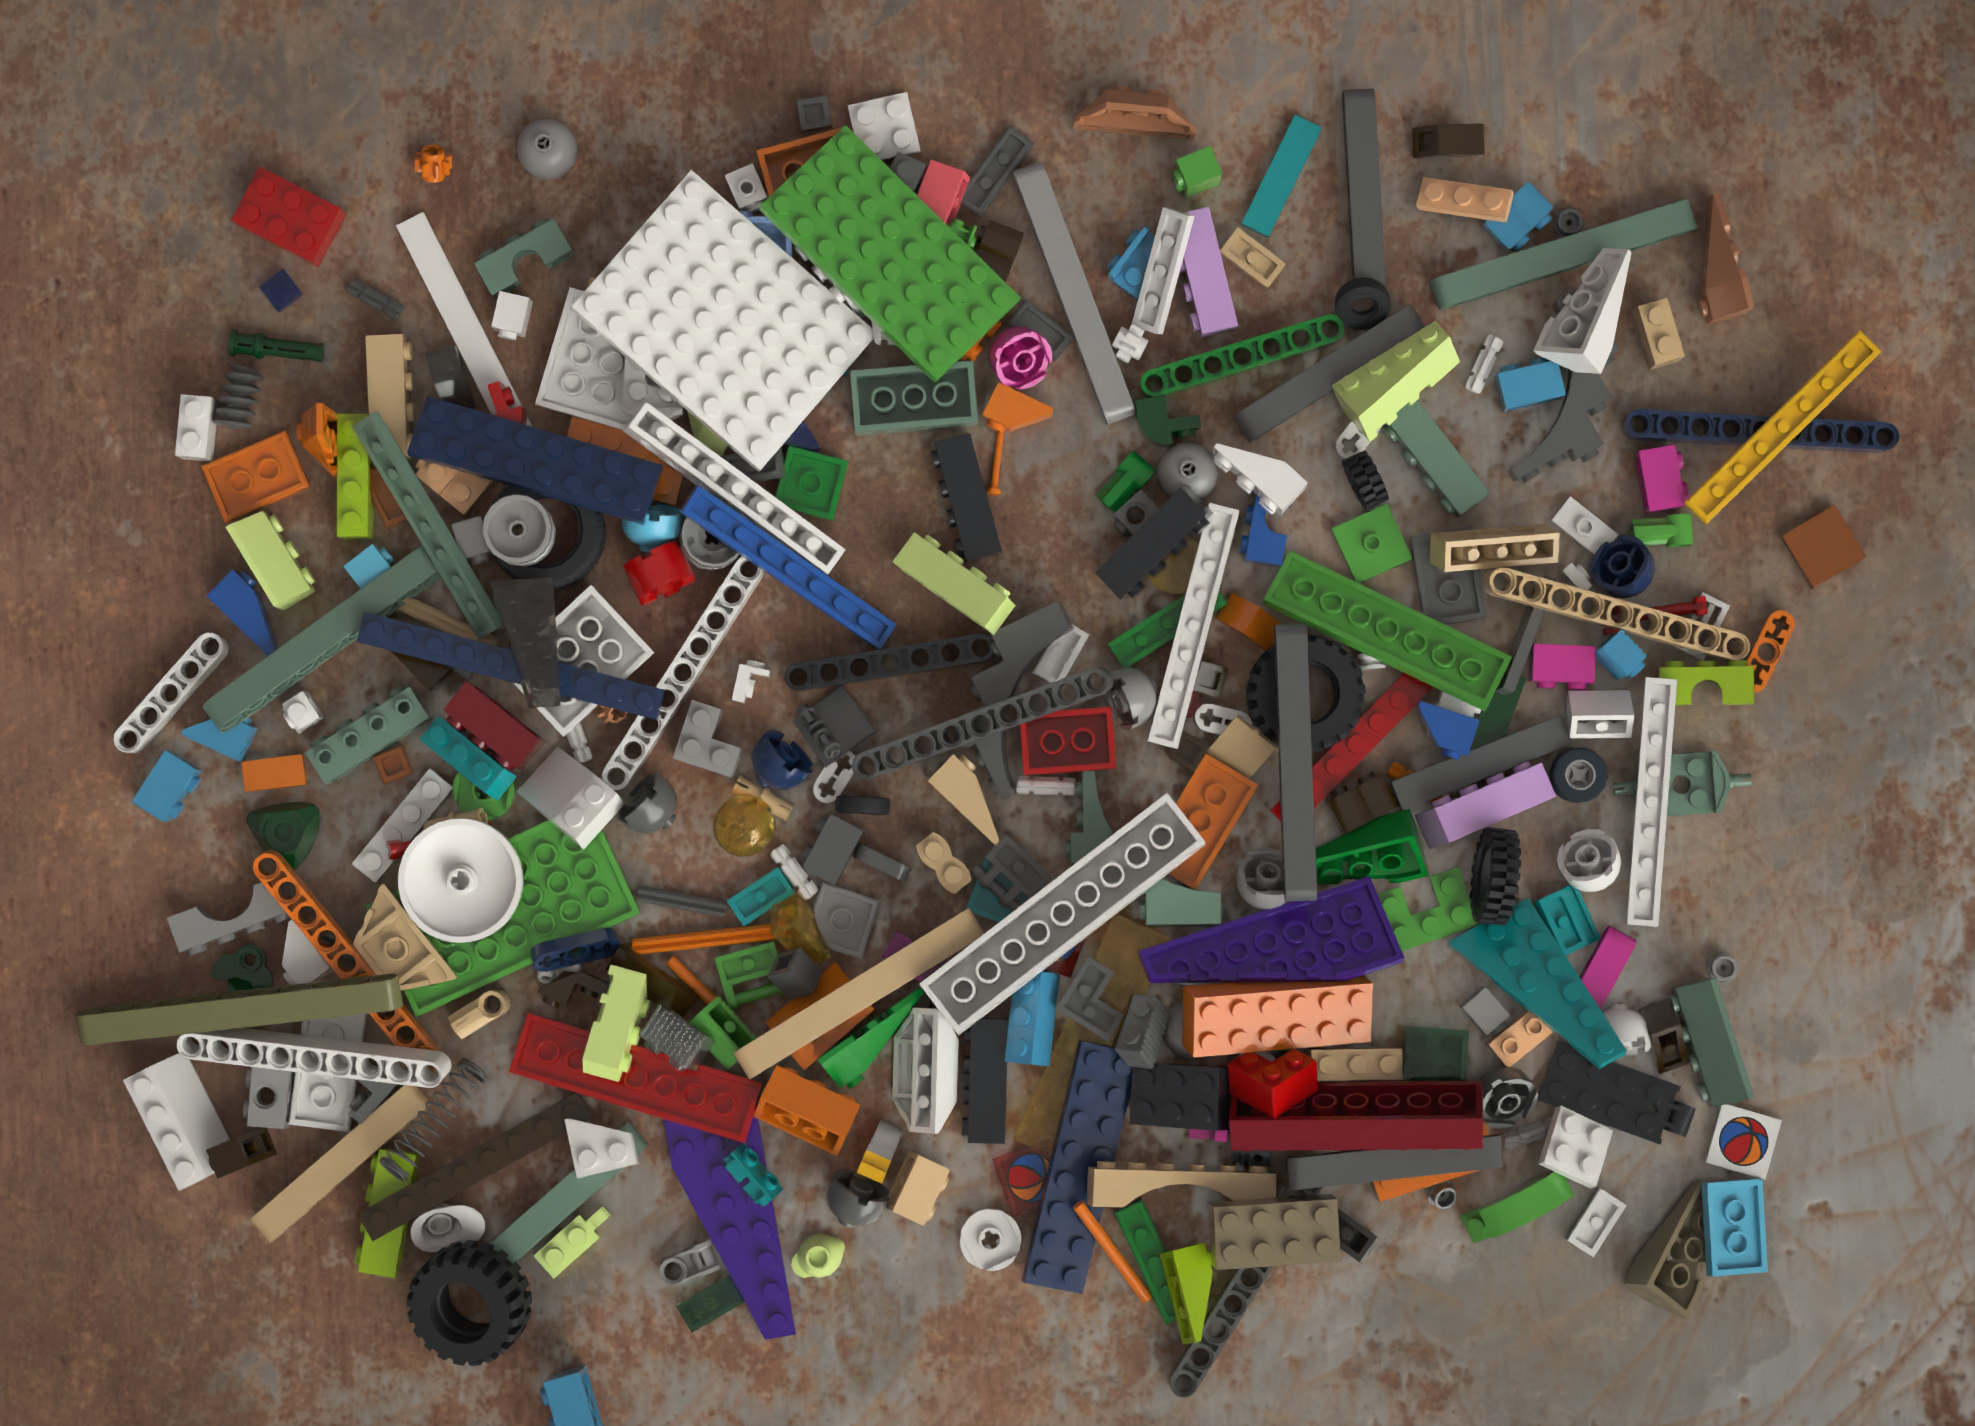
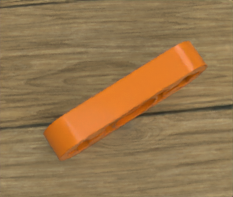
M1778 610L1766 617L1745 659L1747 666H1754V671L1757 666L1751 665L1752 660L1760 666L1768 667L1766 671L1759 669L1756 678L1760 683L1759 685L1754 684V693L1760 692L1767 685L1794 630V618L1787 611ZM1783 617V624L1787 628L1786 630H1779L1775 637L1776 639H1781L1780 644L1772 638L1764 637L1765 633L1772 635L1776 628L1772 620ZM1762 643H1768L1774 649V656L1769 661H1764L1758 656V648Z

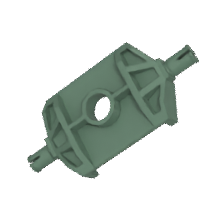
M1717 751L1671 754L1667 816L1722 812L1730 789L1739 786H1752V780L1742 781V779L1752 778L1751 773L1732 775L1726 769ZM1638 770L1635 779L1631 780V782H1613V788H1622V790H1613L1614 796L1626 794L1636 796ZM1677 776H1683L1688 781V789L1682 794L1675 792L1672 787V782Z

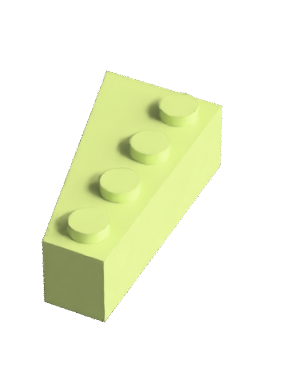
M1434 321L1331 386L1343 412L1368 441L1371 442L1378 436L1376 431L1383 424L1390 425L1398 418L1396 413L1407 403L1410 405L1414 404L1420 398L1419 394L1426 386L1433 387L1460 360L1450 336Z

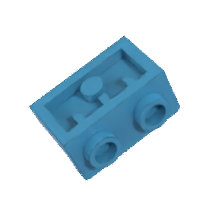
M1146 226L1141 231L1137 229L1133 231L1125 243L1129 246L1122 256L1117 253L1107 266L1110 270L1108 279L1135 300L1139 298L1155 238Z

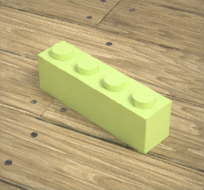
M914 532L892 562L904 573L994 635L1016 606L1008 598L1011 593L998 583H995L993 587L986 583L987 576L972 566L970 571L963 567L964 560L949 550L947 554L940 551L941 544L926 534L922 538Z

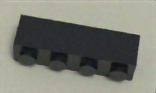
M966 433L934 442L936 450L930 452L935 469L941 468L944 477L943 480L938 482L942 497H949L952 509L946 511L951 528L957 527L960 538L954 540L958 556H965L966 562L969 563L1002 554L971 434Z
M1189 486L1181 487L1096 574L1120 600L1129 596L1134 599L1145 589L1146 586L1143 582L1149 576L1155 578L1167 566L1165 561L1172 554L1174 556L1179 555L1188 546L1186 540L1193 533L1196 535L1200 534L1210 524L1207 519L1213 512Z
M981 1018L965 1030L964 1043H971L970 1055H964V1074H970L969 1086H963V1105H969V1117H962V1136H968V1143L1005 1144L1007 1062H1005L1008 1019Z

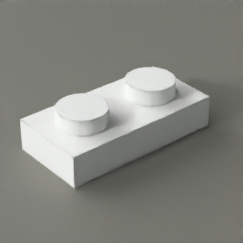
M1598 1188L1566 1240L1594 1258L1627 1205L1601 1188Z

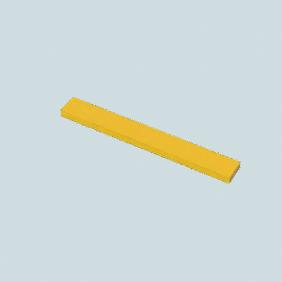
M1861 330L1857 331L1683 504L1706 525L1882 351Z

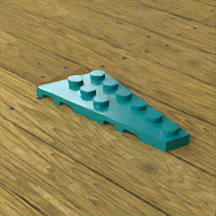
M1529 898L1513 906V914L1505 926L1481 923L1448 942L1450 948L1456 953L1459 952L1470 961L1472 966L1485 973L1494 981V984L1531 1014L1534 1013L1545 1022L1549 1029L1553 1032L1556 1031L1570 1043L1571 1047L1598 1069L1626 1055L1627 1050Z

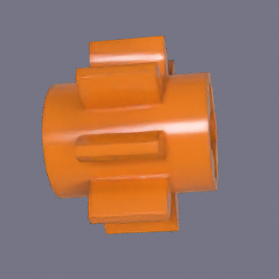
M426 145L422 147L421 152H416L414 172H422V179L424 181L436 183L444 180L445 175H450L452 155H445L442 146Z

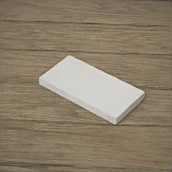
M367 1014L302 1021L301 1035L363 1042ZM309 1051L310 1055L318 1060L316 1053ZM339 1054L340 1059L348 1063L347 1058ZM295 1072L288 1124L351 1132L353 1118L348 1115L352 1110L349 1105L356 1097L358 1081L350 1078Z

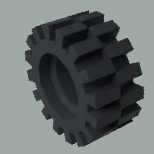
M1363 450L1342 461V466L1352 486L1351 488L1365 510L1371 509L1389 499L1386 486L1381 479L1382 477L1367 451Z

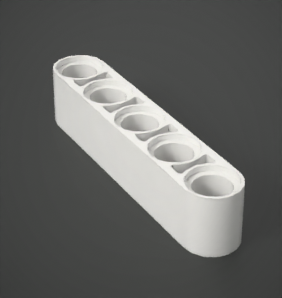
M208 632L202 634L116 730L113 740L118 750L136 754L148 746L227 656L229 645L224 637ZM216 639L219 643V650L210 656L206 652V644L208 641ZM195 662L199 668L198 674L190 679L187 677L185 670L189 663ZM175 685L178 690V696L174 701L169 702L165 697V691L169 686ZM154 708L157 711V720L149 725L145 721V713L147 710ZM133 731L137 736V742L133 747L128 748L125 745L124 738L128 732Z

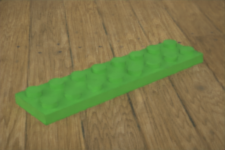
M1290 550L1262 603L1289 618L1306 624L1316 631L1483 711H1486L1512 659V656Z

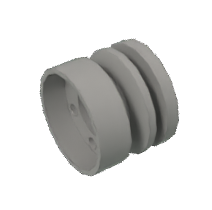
M689 518L685 519L679 535V542L688 562L699 569L714 571L724 569L736 560L739 553L719 539H716L719 543L718 545H715L713 542L709 545L706 544L707 535L705 532L707 531Z

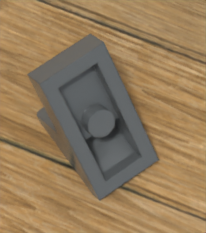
M356 1079L368 1091L365 1095L360 1093L349 1105L352 1110L348 1115L361 1125L397 1084Z
M1338 1208L1340 1249L1362 1264L1380 1238Z

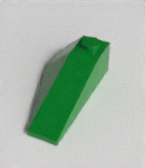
M1410 809L1379 816L1315 849L1317 884H1340L1346 879H1362L1369 876L1371 879H1388L1389 883H1402L1429 876L1418 828Z

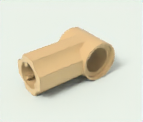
M501 989L485 992L479 998L448 1016L450 1025L462 1040L499 1016L504 1015L510 1008L511 1000L509 995ZM491 995L500 999L501 1007L498 1012L491 1011L488 1007V999Z

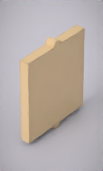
M1237 715L1206 752L1216 760L1250 779L1277 748V745L1260 732V728H1254Z

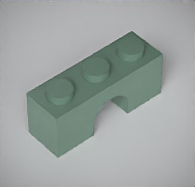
M547 218L542 219L531 227L533 230L523 236L521 233L516 234L505 241L506 245L497 251L494 248L489 249L478 256L479 261L475 262L474 265L495 300L498 299L499 291L509 293L522 285L516 274V265L523 256L529 254L539 256L548 270L575 255L555 219L550 221Z

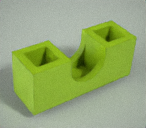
M1746 660L1728 661V666L1716 667V661H1697V667H1685V662L1670 661L1666 662V667H1659V678L1677 679L1675 706L1692 705V691L1702 681H1712L1719 685L1722 690L1723 705H1754V666H1747Z

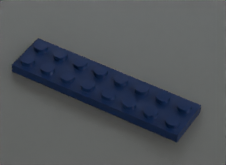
M429 396L426 397L407 450V454L410 457L642 525L645 523L663 470V466L655 462Z
M1083 1040L1078 1042L1021 1279L1024 1283L1083 1294L1096 1239L1074 1211L1073 1206L1077 1202L1083 1201L1100 1223L1103 1207H1093L1087 1204L1088 1167H1097V1161H1115L1131 1094L1132 1067L1125 1065V1062L1115 1051V1047Z

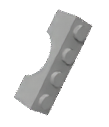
M283 882L281 884V892L288 897L295 896L291 882ZM262 883L253 885V896L250 905L244 913L229 921L216 919L209 915L202 907H194L167 917L179 953L188 951L190 956L208 950L206 944L218 941V944L222 945L236 939L235 933L246 930L247 934H251L265 929L264 923L275 919L276 923H281L291 919Z

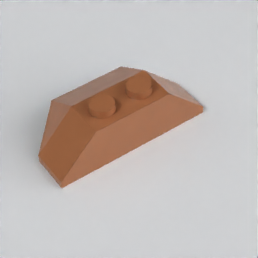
M1115 86L1113 90H1106L1074 117L1073 129L1184 140H1194L1196 135L1194 125L1169 95H1162V91L1156 89H1145L1144 93L1132 92L1130 87Z

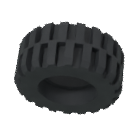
M1307 634L1308 664L1322 669L1330 677L1334 686L1332 707L1324 717L1311 722L1312 752H1315L1341 741L1356 726L1359 716L1364 709L1366 686L1363 684L1361 668L1356 665L1353 655L1350 652H1346L1341 647V644L1335 640L1330 641L1325 636ZM1274 644L1257 659V662L1252 667L1246 686L1248 712L1250 711L1254 725L1260 728L1263 735L1278 746Z
M467 1240L464 1244L457 1241L451 1243L447 1248L443 1247L421 1267L409 1286L410 1293L407 1295L406 1305L411 1307L407 1314L409 1322L414 1323L416 1326L413 1329L417 1338H423L426 1342L424 1346L429 1351L435 1350L438 1353L437 1357L445 1361L448 1358L453 1359V1364L463 1366L468 1361L470 1366H478L483 1362L489 1363L497 1359L522 1334L526 1328V1322L531 1316L532 1310L528 1306L532 1303L531 1291H526V1288L529 1286L527 1277L525 1275L521 1276L519 1273L521 1267L516 1261L512 1263L507 1258L509 1254L502 1249L499 1252L493 1250L494 1245L484 1242L479 1246L478 1241ZM449 1283H464L478 1290L489 1305L491 1322L476 1323L460 1315L451 1303L448 1292Z

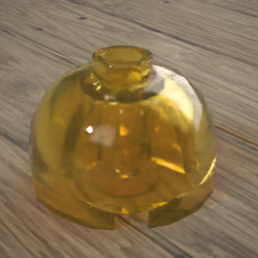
M741 794L740 796L727 799L721 805L714 816L712 826L714 837L722 849L737 857H750L764 850L772 841L776 831V821L773 822V817L770 814L772 810L761 798L751 794Z

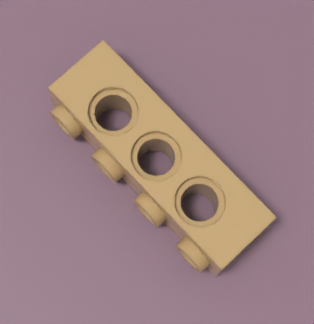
M1545 524L1431 533L1430 564L1444 572L1558 563L1559 532Z

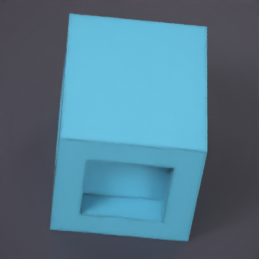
M371 544L343 567L360 589H362L391 568V563L395 560L384 546L379 549L376 545Z

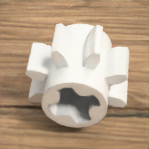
M1134 324L1130 326L1129 330L1121 326L1112 344V348L1118 350L1116 357L1126 363L1130 361L1131 357L1139 361L1149 341L1142 337L1145 330Z

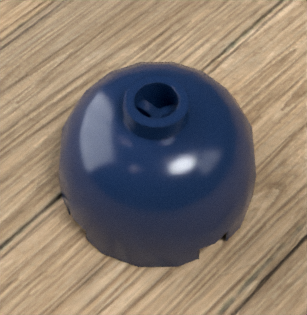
M1628 535L1617 536L1619 540H1615L1610 544L1606 541L1595 552L1591 562V571L1594 574L1596 584L1609 595L1616 598L1635 597L1644 592L1652 582L1655 572L1654 558L1647 546L1638 538Z
M767 730L758 740L752 752V765L757 774L756 779L761 785L766 788L773 787L778 790H789L798 787L807 779L813 771L810 770L813 764L807 753L795 741H792L790 746L782 740L785 734L776 730Z

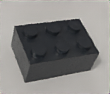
M1161 1062L1153 1063L1155 1067L1152 1069L1132 1067L1130 1124L1211 1131L1230 1130L1231 1094L1228 1067Z

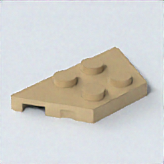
M383 883L379 887L378 894L352 944L376 975L397 974L401 991L458 978L457 974L421 928L409 917L393 892Z

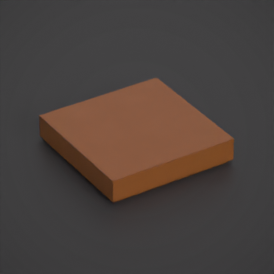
M1835 504L1780 536L1811 589L1866 557Z

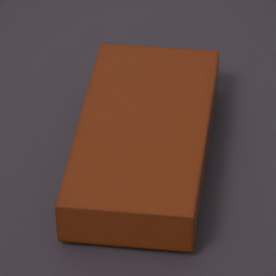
M376 466L370 469L371 499L386 529L389 530L406 521L407 518Z

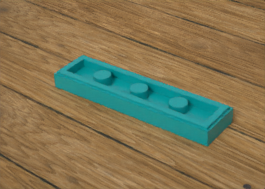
M1294 115L1241 223L1242 226L1269 238L1322 127Z

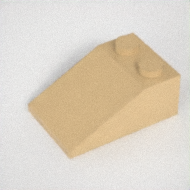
M953 754L928 782L996 846L1000 840L977 777L973 773L976 767L963 754L959 758Z

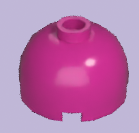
M1016 326L1005 329L997 335L991 344L989 352L990 367L1004 385L1024 390L1035 386L1047 374L1044 371L1048 366V362L1050 364L1052 362L1051 347L1041 334L1028 327Z

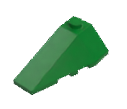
M922 987L913 991L818 1058L820 1064L839 1088L847 1085L851 1089L864 1080L862 1073L867 1070L924 993Z

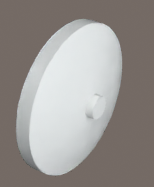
M450 819L426 828L410 843L400 863L398 889L407 914L427 934L448 942H472L495 933L512 917L522 896L523 870L520 858L512 843L496 828L474 819Z

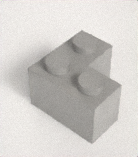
M691 700L673 759L734 778L743 749L714 740L724 712L722 709Z

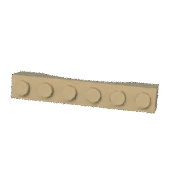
M1097 1161V1167H1088L1087 1204L1093 1207H1125L1136 1197L1150 1190L1176 1184L1204 1186L1223 1195L1230 1201L1276 1198L1277 1174L1267 1171V1166H1249V1171H1237V1165L1220 1164L1218 1170H1207V1164H1188V1169H1177V1164L1158 1163V1168H1146V1163L1128 1162V1168L1116 1167V1162Z

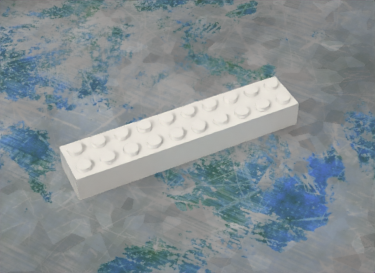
M1166 793L919 985L958 1035L962 1034L1205 846L1204 839L1168 793Z

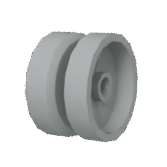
M511 495L503 497L490 507L484 517L482 531L486 545L495 556L510 565L525 567L536 564L549 554L554 545L556 528L553 517L542 504L529 496ZM515 527H524V531L521 535H516L515 533H513Z

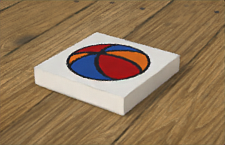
M1728 1104L1719 1106L1704 1162L1766 1180L1782 1120Z

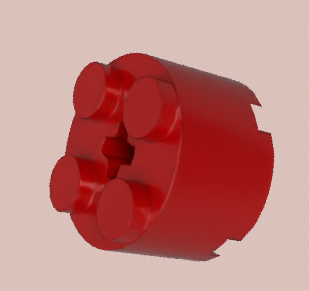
M676 541L649 550L650 553L643 557L639 555L623 565L627 578L641 606H646L658 599L657 596L662 594L664 598L671 597L679 593L682 587L696 581L682 547Z

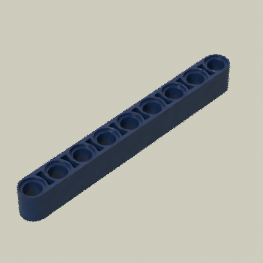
M1639 409L1625 416L1622 420L1621 430L1625 437L1636 441L1742 446L1754 434V425H1763L1771 416ZM1637 417L1643 421V432L1638 433L1632 430L1630 427L1631 418ZM1663 419H1669L1673 422L1675 426L1673 434L1663 432L1661 429V421ZM1813 419L1797 435V438L1784 448L1884 453L1897 445L1900 436L1896 426L1887 422ZM1697 420L1704 424L1705 434L1703 436L1696 435L1692 431L1691 425L1693 421ZM1724 422L1734 425L1736 428L1734 437H1727L1723 433L1722 426ZM1817 427L1826 430L1828 435L1826 442H1820L1816 439L1814 432ZM1847 429H1853L1858 434L1856 444L1847 441L1845 437ZM1878 430L1887 433L1889 441L1886 446L1881 445L1876 440Z

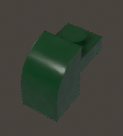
M1165 395L1134 401L1139 431L1147 441L1156 446L1172 447L1173 434H1177V439L1195 436V431L1201 429L1199 415L1169 419Z

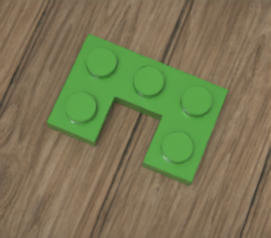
M1459 867L1429 876L1438 906L1410 915L1401 886L1378 894L1402 951L1479 925V923L1473 920L1472 909H1470L1471 900Z

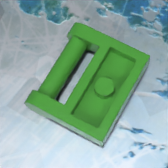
M775 941L715 958L730 1010L739 1009V1005L774 995L786 996L774 983L736 994L733 988L734 984L769 974L778 954Z

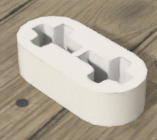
M1353 422L1347 426L1335 443L1336 454L1343 460L1363 451L1370 443L1358 431L1359 429ZM1356 435L1359 438L1354 445L1357 451L1355 453L1349 451L1347 454L1342 451L1344 448L1343 443H1341L1342 440L1348 442Z
M1214 704L1202 705L1196 710L1194 715L1195 724L1200 730L1220 735L1228 726L1224 725L1225 720L1232 721L1237 715L1252 725L1251 718L1246 713ZM1207 709L1213 710L1212 715L1214 717L1222 718L1221 724L1211 722L1209 727L1204 726V720L1200 719V713L1205 714Z
M849 751L845 755L850 757L849 763L852 765L855 755ZM836 762L827 768L824 767L813 786L815 797L823 803L834 802L836 796L842 794L853 776L852 767L850 770L844 768L839 777L834 774L838 768ZM833 776L837 779L832 787L836 792L833 796L827 795L823 798L821 796L822 790L819 786L821 783L828 784Z

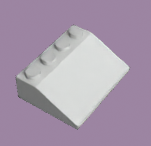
M592 585L519 651L625 680L654 654L652 649ZM514 683L563 737L598 706L597 704Z

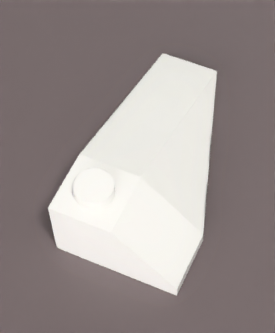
M1603 248L1582 275V284L1576 292L1565 297L1562 301L1565 304L1556 318L1550 317L1544 325L1533 350L1537 355L1574 372L1602 373L1613 347L1631 257L1629 249Z

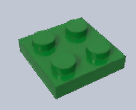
M789 446L784 463L786 477L780 478L775 498L795 512L834 521L849 461Z

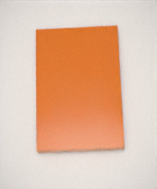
M286 430L201 466L225 523L311 487Z

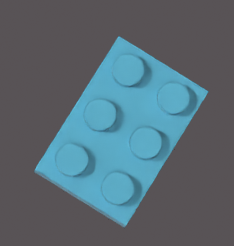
M1751 1178L1701 1182L1706 1276L1715 1277L1768 1272L1763 1179Z

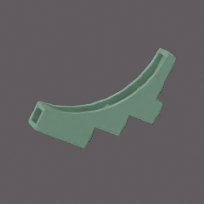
M1083 771V779H1077V797H1083V810H1077V828H1083V833H1071V840H1065V859H1071V866L1113 835L1104 817L1097 795L1095 771ZM1161 879L1140 895L1146 896V901H1140V920H1146V927L1221 925V893L1196 891Z

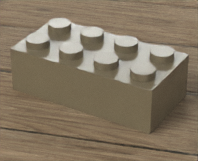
M1332 1194L1208 1202L1211 1264L1216 1270L1341 1261L1338 1200Z

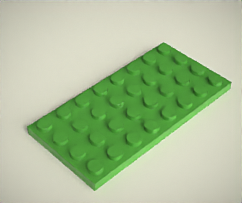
M846 125L759 207V210L934 383L959 361L1021 299Z
M549 820L509 838L508 840L512 843L520 858L523 870V891L516 911L498 931L472 942L456 943L443 941L423 931L457 974L458 978L404 990L415 1016L419 1017L533 964L530 951L538 943L602 928H610L641 914L603 829L584 850ZM399 890L394 891L393 894L402 904ZM373 902L365 905L367 911L371 908Z

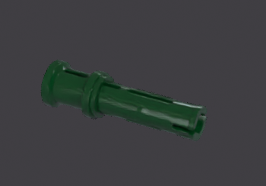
M232 329L229 337L228 350L229 356L235 357L236 354L254 356L255 359L261 360L265 356L318 361L321 363L324 358V343L268 338L263 332H258L256 335L239 333L237 329ZM281 347H282V348H291V349L305 350V352H303V351H294V350H285V349H281Z

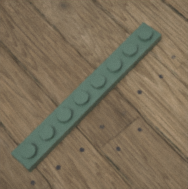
M378 411L368 415L352 426L478 639L505 625Z

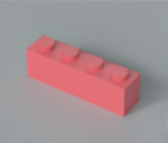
M931 160L921 177V186L917 196L948 225L957 216L970 177L963 170Z

